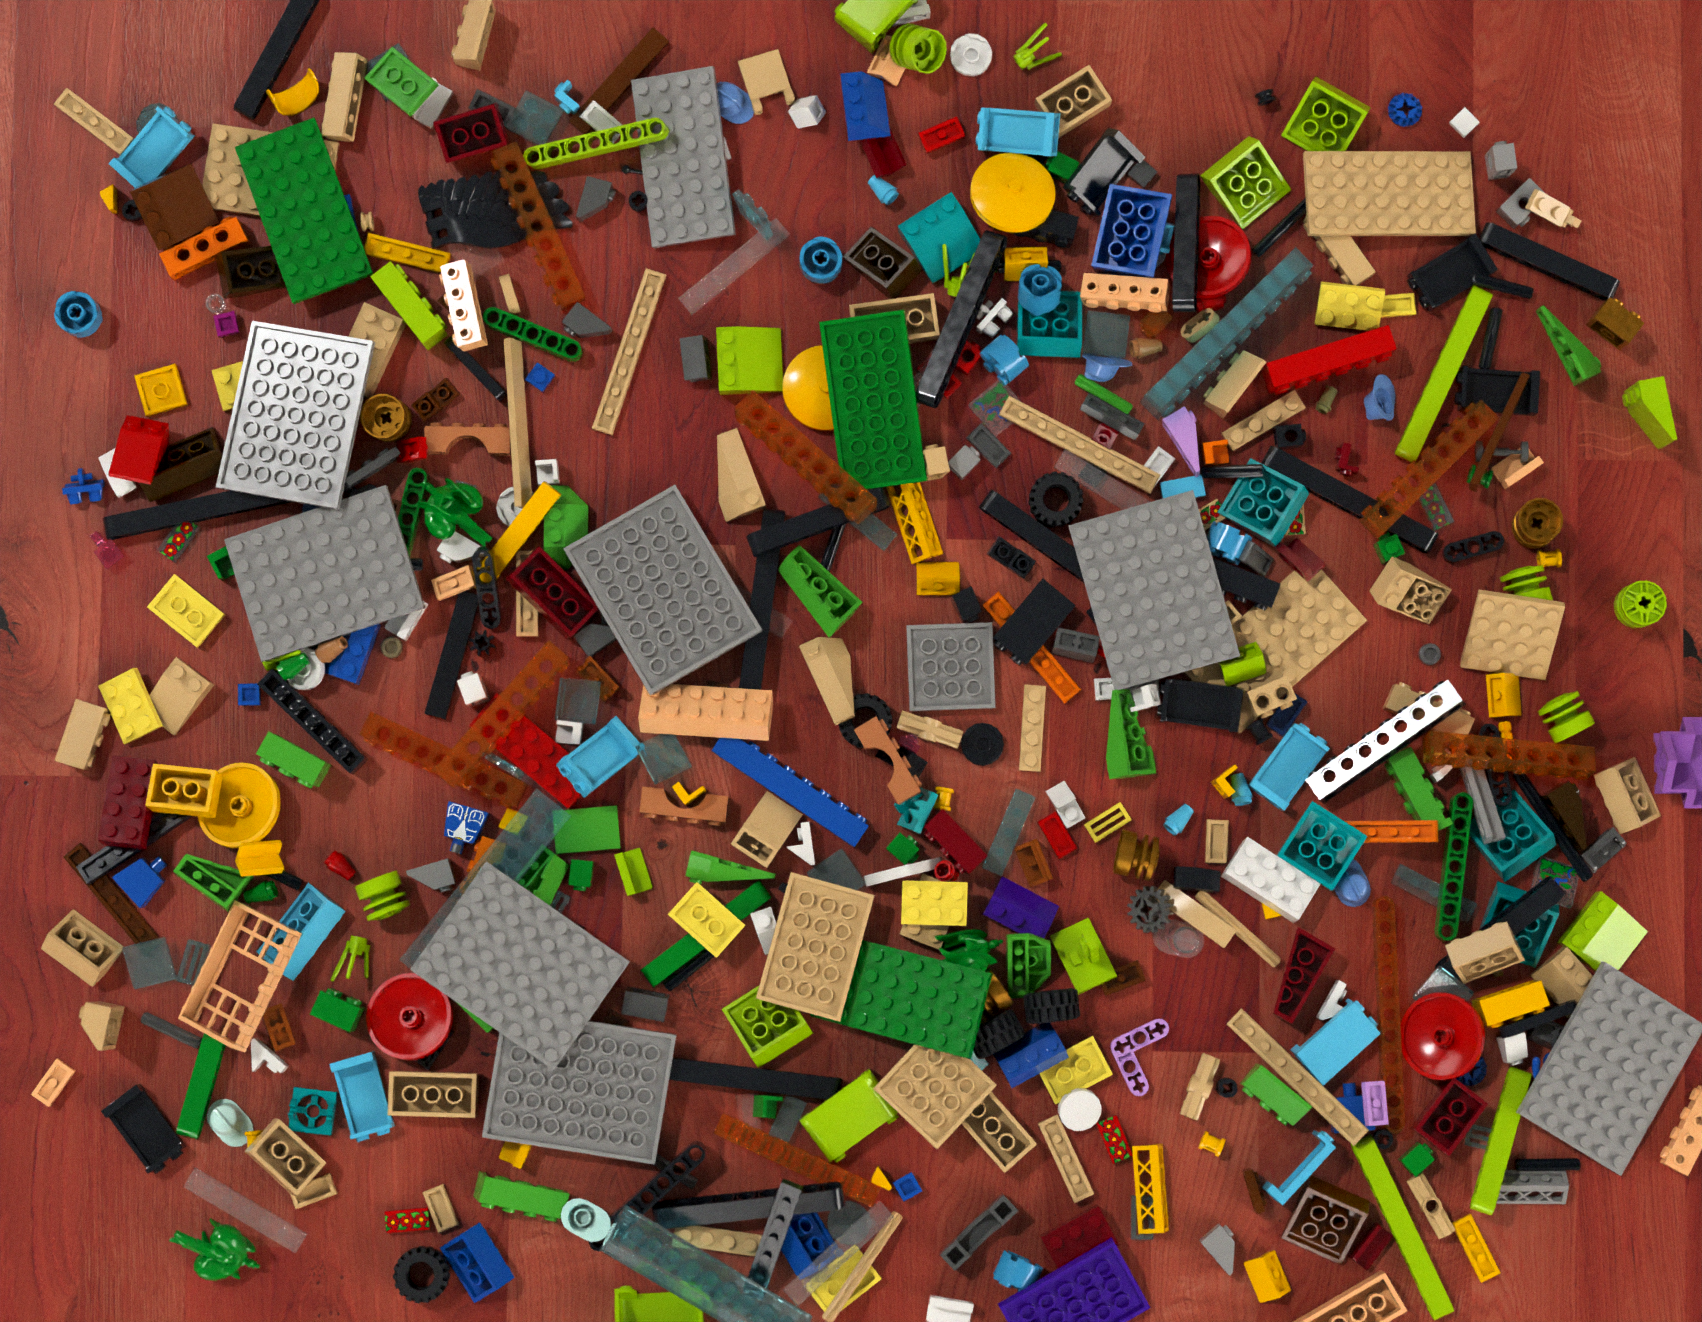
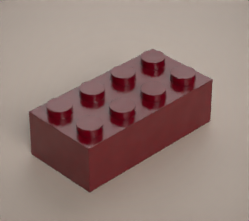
M540 546L535 548L505 578L565 639L572 637L598 610L594 600Z
M112 756L97 839L103 845L146 850L153 812L145 805L153 764H158L155 760Z

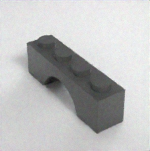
M1002 1193L939 1252L940 1256L956 1271L991 1234L1010 1220L1018 1212V1209Z

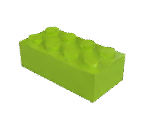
M390 261L370 276L427 351L448 336L445 331L448 327L438 314L435 316L432 314L434 310L425 297L419 298L422 294L412 281H406L408 276L399 264L394 266Z

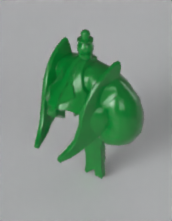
M445 478L447 485L436 488L430 482L423 481L424 489L431 496L427 502H419L418 506L424 509L425 524L431 535L437 539L446 540L454 534L456 524H458L474 540L486 547V542L489 543L492 537L477 526V523L467 515L476 514L481 510L484 503L482 494L469 484L454 483L449 478Z
M978 929L955 931L946 935L934 936L937 940L943 941L941 948H939V951L945 957L942 961L981 971H986L988 965L997 963V960L989 955L988 952H990V949L999 947V944L1003 943L1001 939L988 942L984 939L987 933Z
M212 1218L209 1221L215 1228L212 1230L213 1233L210 1236V1241L205 1231H202V1240L199 1238L195 1239L178 1230L174 1233V1237L169 1239L170 1242L199 1254L195 1259L193 1267L196 1274L205 1280L216 1281L229 1276L240 1279L238 1269L241 1266L247 1265V1267H252V1269L260 1267L257 1261L248 1258L247 1252H256L253 1243L243 1236L236 1227L220 1224Z

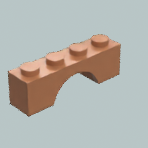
M430 423V426H425L424 437H426V444L428 445L427 454L448 455L451 447L456 442L471 438L482 442L490 456H511L510 428H507L506 424H494V427H486V424L475 423L473 427H464L463 423H452V426H443V423Z
M874 717L855 728L854 731L866 750H881L892 759L894 773L887 786L898 805H901L921 793L919 787L923 785L917 775L912 776L908 769L911 765L905 756L901 758L897 750L900 747L894 737L889 739L886 731L889 729L884 720H878L877 717Z
M642 786L639 812L644 813V818L657 819V815L666 816L665 820L678 821V817L687 818L688 823L699 824L700 820H706L708 825L721 826V822L726 823L729 797L706 794L703 801L697 806L683 809L676 807L669 801L665 789Z

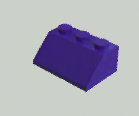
M1002 876L982 915L1018 934L1030 933L1045 938L1059 906Z

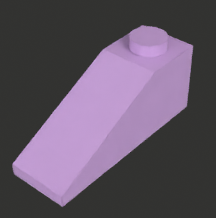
M1184 406L1162 420V425L1196 478L1200 473L1195 423L1197 419L1191 410L1187 411Z

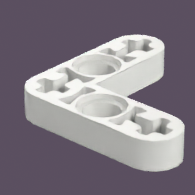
M942 857L864 876L866 887L932 871L935 869L936 864L942 861Z

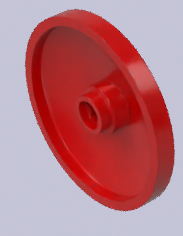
M1219 216L1200 217L1197 298H1216L1231 292L1244 280L1249 271L1252 258L1249 241L1244 231L1229 219ZM1175 234L1171 238L1169 254L1166 253V266L1172 281Z
M415 973L400 974L385 981L372 995L366 1012L367 1029L374 1044L387 1055L399 1060H417L435 1052L445 1042L453 1023V1008L450 998Z
M1431 993L1416 1000L1405 1012L1400 1024L1399 1042L1404 1058L1416 1072L1431 1079L1451 1080L1466 1074L1476 1065L1484 1049L1485 1030L1479 1013L1467 1000L1451 993Z

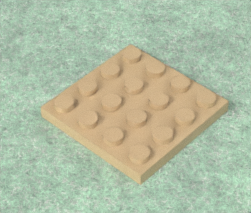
M1478 590L1460 667L1495 673H1513L1515 676L1546 680L1565 603Z
M914 1044L873 1089L938 1149L997 1085L968 1058Z

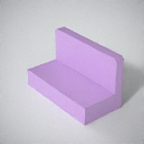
M1385 1081L1361 1082L1365 1126L1389 1125Z

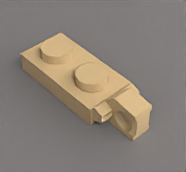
M1534 189L1525 207L1527 210L1559 227L1565 228L1568 224L1571 227L1578 228L1581 223L1580 219L1572 216L1573 210L1570 207L1537 189Z

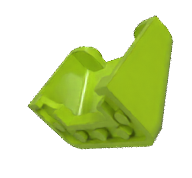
M848 0L845 4L842 2L837 6L834 11L836 13L834 18L844 30L872 54L879 47L877 43L881 38L884 39L886 37V32L913 4L916 5L918 0Z
M870 1068L821 1105L814 1108L813 1111L799 1119L802 1126L829 1162L834 1160L837 1163L846 1156L845 1151L885 1122L889 1125L899 1118L898 1112L873 1089L879 1081Z
M688 1282L685 1286L681 1287V1292L637 1294V1291L632 1286H621L619 1289H614L615 1322H704L702 1284Z

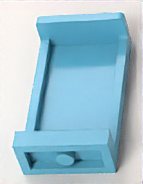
M157 106L155 109L157 111L156 114L120 157H114L109 163L134 188L162 176L195 137L190 132L192 128L184 121L179 122L175 118L176 113L167 106L165 108Z
M981 107L977 117V122L980 124L979 133L976 135L978 150L1057 156L1060 113Z
M615 716L601 730L570 754L565 755L556 766L559 768L560 773L573 784L574 789L585 798L636 758L644 747L620 719Z
M1296 723L1292 724L1248 784L1249 788L1280 811L1286 810L1289 802L1303 785L1305 779L1308 778L1309 773L1314 770L1325 753L1330 749L1326 746L1328 744L1326 740L1318 735L1315 738L1309 733L1310 729L1302 723H1299V725Z
M1349 998L1346 999L1347 1005L1302 1046L1296 1044L1290 1049L1308 1072L1323 1086L1381 1034L1376 1028L1378 1026L1377 1022L1371 1016L1367 1018L1363 1013L1365 1008L1357 1000L1353 1002Z
M372 1051L330 1063L331 1072H334L350 1130V1140L356 1138L357 1142L369 1139L368 1134L377 1132L378 1136L390 1133L389 1128L395 1127L392 1116L388 1115V1099L375 1052Z
M1314 1130L1312 1132L1320 1143L1278 1189L1268 1181L1262 1186L1279 1204L1284 1205L1336 1148L1332 1144L1334 1139L1325 1131L1321 1130L1318 1132Z

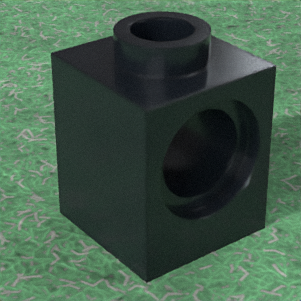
M1301 424L1282 425L1273 428L1275 447L1281 450L1301 448L1303 442H1306L1305 429L1301 428ZM1292 432L1295 435V441H1287L1285 433Z

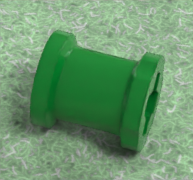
M1474 464L1469 469L1466 479L1467 483H1470L1476 470V465ZM1492 470L1486 471L1480 483L1484 488H1488L1493 476Z

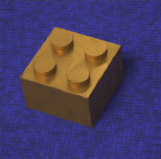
M1610 297L1599 306L1586 323V326L1620 351L1631 342L1644 322L1641 321V317L1637 313L1629 312L1625 309L1624 304L1620 300Z

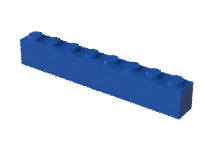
M719 738L711 750L713 753L855 848L869 827L866 824V818L858 813L855 816L849 813L848 806L840 801L836 804L830 800L832 796L823 789L818 792L812 788L814 783L805 777L800 780L794 775L796 773L795 770L787 765L784 768L777 764L778 759L767 753L765 756L760 753V747L752 741H749L747 744L741 739Z

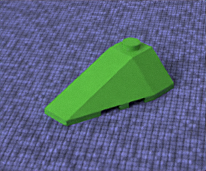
M1544 305L1539 307L1536 313L1573 385L1576 386L1601 373L1599 359L1596 356L1594 357Z
M1129 689L1112 690L1106 753L1109 779H1124L1157 774L1152 748L1147 746L1143 736L1146 734L1144 727L1140 728L1137 720L1138 711L1131 712L1130 710L1131 707H1135V703Z
M691 850L685 876L690 877L689 882H698L701 885L702 881L775 879L776 874Z

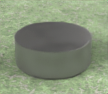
M1428 643L1419 649L1418 657L1423 664L1433 665L1439 661L1441 651L1435 644Z

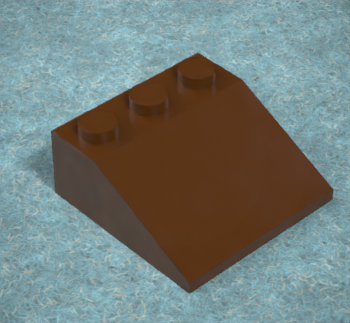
M192 163L137 186L130 191L158 251L220 222Z
M1310 1175L1299 1194L1281 1238L1341 1265L1368 1215L1370 1201Z

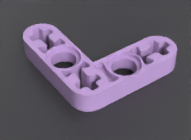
M1158 1018L1114 1038L1110 1043L1112 1055L1130 1092L1135 1096L1146 1094L1149 1085L1134 1051L1168 1034L1169 1025L1163 1019ZM1155 1023L1164 1024L1163 1033H1152L1151 1035L1154 1038L1150 1040L1149 1033L1145 1030V1027L1149 1026V1030H1152L1156 1027ZM1138 1031H1142L1146 1037L1145 1041L1141 1044L1135 1043L1133 1039L1134 1034ZM1129 1035L1130 1042L1134 1048L1130 1049V1045H1127L1123 1048L1124 1052L1115 1051L1116 1042H1127L1125 1037ZM1128 1060H1132L1135 1063V1070L1131 1073H1127L1123 1069V1064ZM1139 1072L1140 1076L1136 1077L1140 1083H1144L1143 1091L1133 1090L1135 1082L1133 1079L1129 1081L1127 1077L1134 1076Z

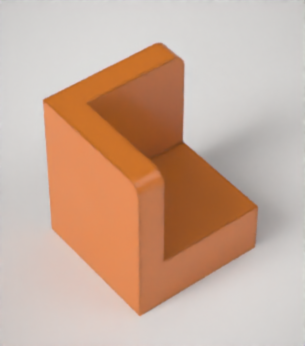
M1228 439L1202 443L1201 452L1204 466L1227 464L1229 462Z

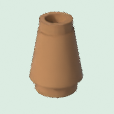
M1135 338L1129 343L1130 354L1132 357L1139 359L1161 352L1162 342L1160 339Z
M340 636L339 638L320 643L318 648L315 649V654L322 663H330L348 647V642L343 636Z

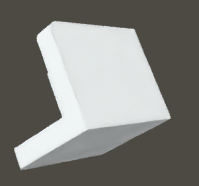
M817 95L797 99L788 111L797 128L818 125L826 114Z
M557 459L535 461L538 485H541L544 481L548 484H560Z
M1156 684L1132 690L1135 707L1130 708L1131 712L1162 705Z
M557 720L555 741L557 743L581 745L584 724Z

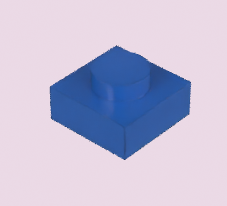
M537 362L525 378V381L543 393L555 377V374Z
M257 683L238 684V705H261V687Z
M912 1171L893 1182L903 1202L922 1192Z

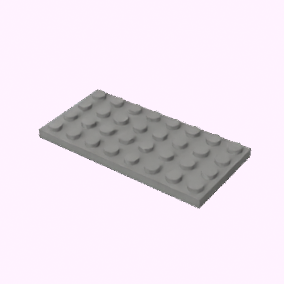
M709 66L631 80L636 122L650 118H659L669 128L668 136L665 139L639 146L644 188L648 201L647 212L652 247L659 248L736 235L715 67ZM656 125L653 128V133H659L662 129V125ZM637 129L639 138L641 135V130Z

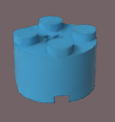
M827 237L813 238L804 244L800 251L801 271L811 282L824 284L832 282L839 275L842 268V253L832 239ZM820 257H824L825 262H822V264H818Z
M1035 264L1025 268L1021 273L1018 301L1024 309L1030 311L1034 316L1050 312L1060 303L1062 277L1051 266L1046 268L1040 267L1041 264Z
M70 291L63 294L56 302L54 318L59 327L71 336L77 338L90 336L96 332L103 321L99 304L86 293ZM80 311V317L77 318L76 312Z
M1000 334L980 352V356L985 361L983 363L984 367L990 373L994 371L1000 383L1005 386L1029 367V363L1024 355L1020 357L1019 347L1009 337Z
M1215 521L1212 522L1206 536L1212 556L1219 558L1222 555L1228 562L1237 566L1241 562L1239 558L1247 542L1252 541V537L1248 534L1242 536L1240 535V530L1220 522L1216 523Z
M1004 1250L993 1273V1278L1008 1288L1012 1286L1020 1291L1038 1281L1044 1268L1037 1263L1035 1265L1031 1264L1032 1262L1021 1255Z

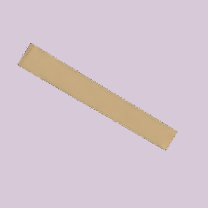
M645 269L592 426L593 430L613 436L666 279V274Z
M506 338L504 339L514 503L515 507L523 509L532 497L522 341Z
M1008 396L999 413V416L1148 494H1151L1160 477V474L1112 449H1107L1086 435L1011 396Z
M1242 1008L1227 1023L1239 1037L1353 1146L1369 1131Z

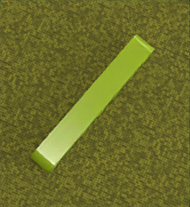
M650 118L533 146L525 150L523 159L531 168L543 169L661 141L668 136L669 128L661 119ZM661 124V131L657 134H654L653 128L656 125ZM637 129H640V137L637 139H633V132ZM620 134V141L613 144L612 138L614 135ZM600 139V145L597 148H592V142ZM579 144V151L577 153H572L571 149L573 145ZM559 149V155L556 158H552V151ZM534 154H539L538 161L531 163V157Z
M1511 1066L1508 1069L1473 1192L1470 1209L1491 1216L1494 1212L1521 1116L1516 1111L1527 1094L1532 1073Z

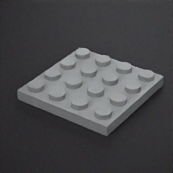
M992 622L906 625L909 711L996 708Z

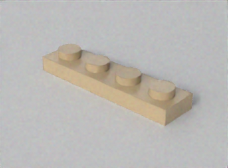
M68 88L64 90L54 103L57 108L119 155L134 140L133 137Z
M1293 390L1222 432L1221 435L1224 440L1228 439V447L1233 452L1301 412L1306 407L1296 391Z
M518 551L516 554V567L532 551ZM516 590V636L539 637V612Z
M1024 685L1019 771L1041 772L1046 686Z
M1058 1114L1039 1122L1038 1126L1074 1203L1094 1195Z
M702 1225L675 1228L673 1244L755 1256L762 1234Z

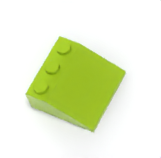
M1315 76L1281 136L1307 151H1346L1371 107Z
M1250 136L1200 175L1213 196L1241 229H1244L1291 191V188L1261 142Z
M716 327L720 395L782 392L781 328Z
M1664 376L1640 380L1624 391L1622 395L1624 406L1627 407L1629 414L1657 449H1662L1677 440Z
M1597 891L1557 943L1562 947H1568L1578 960L1594 972L1597 971L1602 961L1619 970L1648 931L1602 891Z
M759 986L724 1007L722 1011L751 1059L760 1068L812 1035L813 1032L799 1010L756 999Z

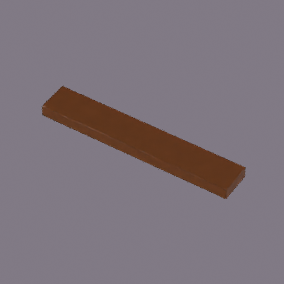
M652 27L574 114L569 123L582 134H588L592 127L580 118V115L594 100L603 109L608 111L632 85L631 80L637 79L666 47L669 40Z
M1521 373L1470 481L1469 490L1477 492L1527 386L1529 374Z
M79 843L63 856L145 956L163 943L107 874L91 885L85 882L76 866L91 857V854L82 843Z

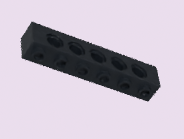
M271 669L257 685L344 769L354 775L368 758L295 688L291 687L287 680L285 681L276 670Z

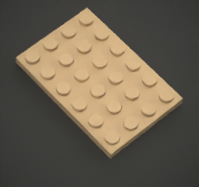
M212 124L202 186L214 210L260 217L235 147L274 132ZM324 140L334 169H336L339 142Z
M791 872L756 999L840 1022L875 895Z

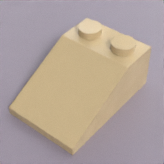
M177 657L163 673L149 695L163 725L162 727L174 736H176L214 687L212 682Z

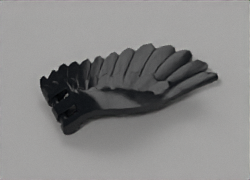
M518 165L511 171L504 167L494 175L489 171L480 179L477 175H472L468 181L465 177L459 178L457 182L453 178L446 182L441 179L436 184L430 183L426 188L421 185L418 189L419 202L422 212L426 215L427 219L425 221L427 231L432 238V249L441 248L450 243L488 249L502 248L546 231L572 228L573 222L564 216V213L569 210L568 204L563 199H556L559 195V186L554 182H547L545 172H530L527 165ZM441 209L442 216L435 218L434 212ZM446 229L448 236L440 238L439 232Z

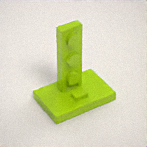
M1089 918L1050 935V939L1078 995L1117 977Z

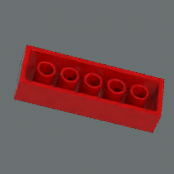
M1386 325L1268 362L1261 369L1268 393L1275 392V395H1280L1288 392V389L1293 386L1296 389L1303 388L1313 380L1316 383L1327 380L1332 374L1341 376L1347 374L1348 370L1356 367V370L1368 367V364L1376 361L1377 364L1388 361L1397 348L1390 327Z
M496 693L469 726L565 807L571 809L582 795L574 789L573 784L560 773L559 768L556 766L565 755L570 753Z

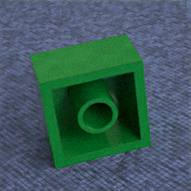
M334 988L320 990L310 1015L347 1032L356 1031L366 1007L361 1005L362 1001L354 997H347L346 999L342 997L343 993Z

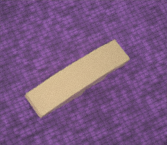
M1166 880L1158 887V890H1165L1163 896L1170 895L1171 898L1168 900V903L1174 905L1169 908L1170 911L1219 946L1225 948L1236 933L1234 928L1179 889L1173 888V885Z

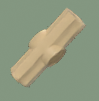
M903 710L896 727L899 730L918 735L917 737L926 741L938 742L958 749L963 731L944 725L938 720L925 716L923 718Z
M1202 1053L1195 1074H1192L1188 1083L1187 1095L1179 1114L1198 1121L1205 1099L1207 1100L1214 1083L1213 1078L1220 1059Z
M1421 1172L1417 1177L1412 1176L1406 1182L1438 1239L1452 1234L1455 1228L1424 1173ZM1429 1200L1435 1201L1436 1206L1433 1211H1427L1426 1203Z

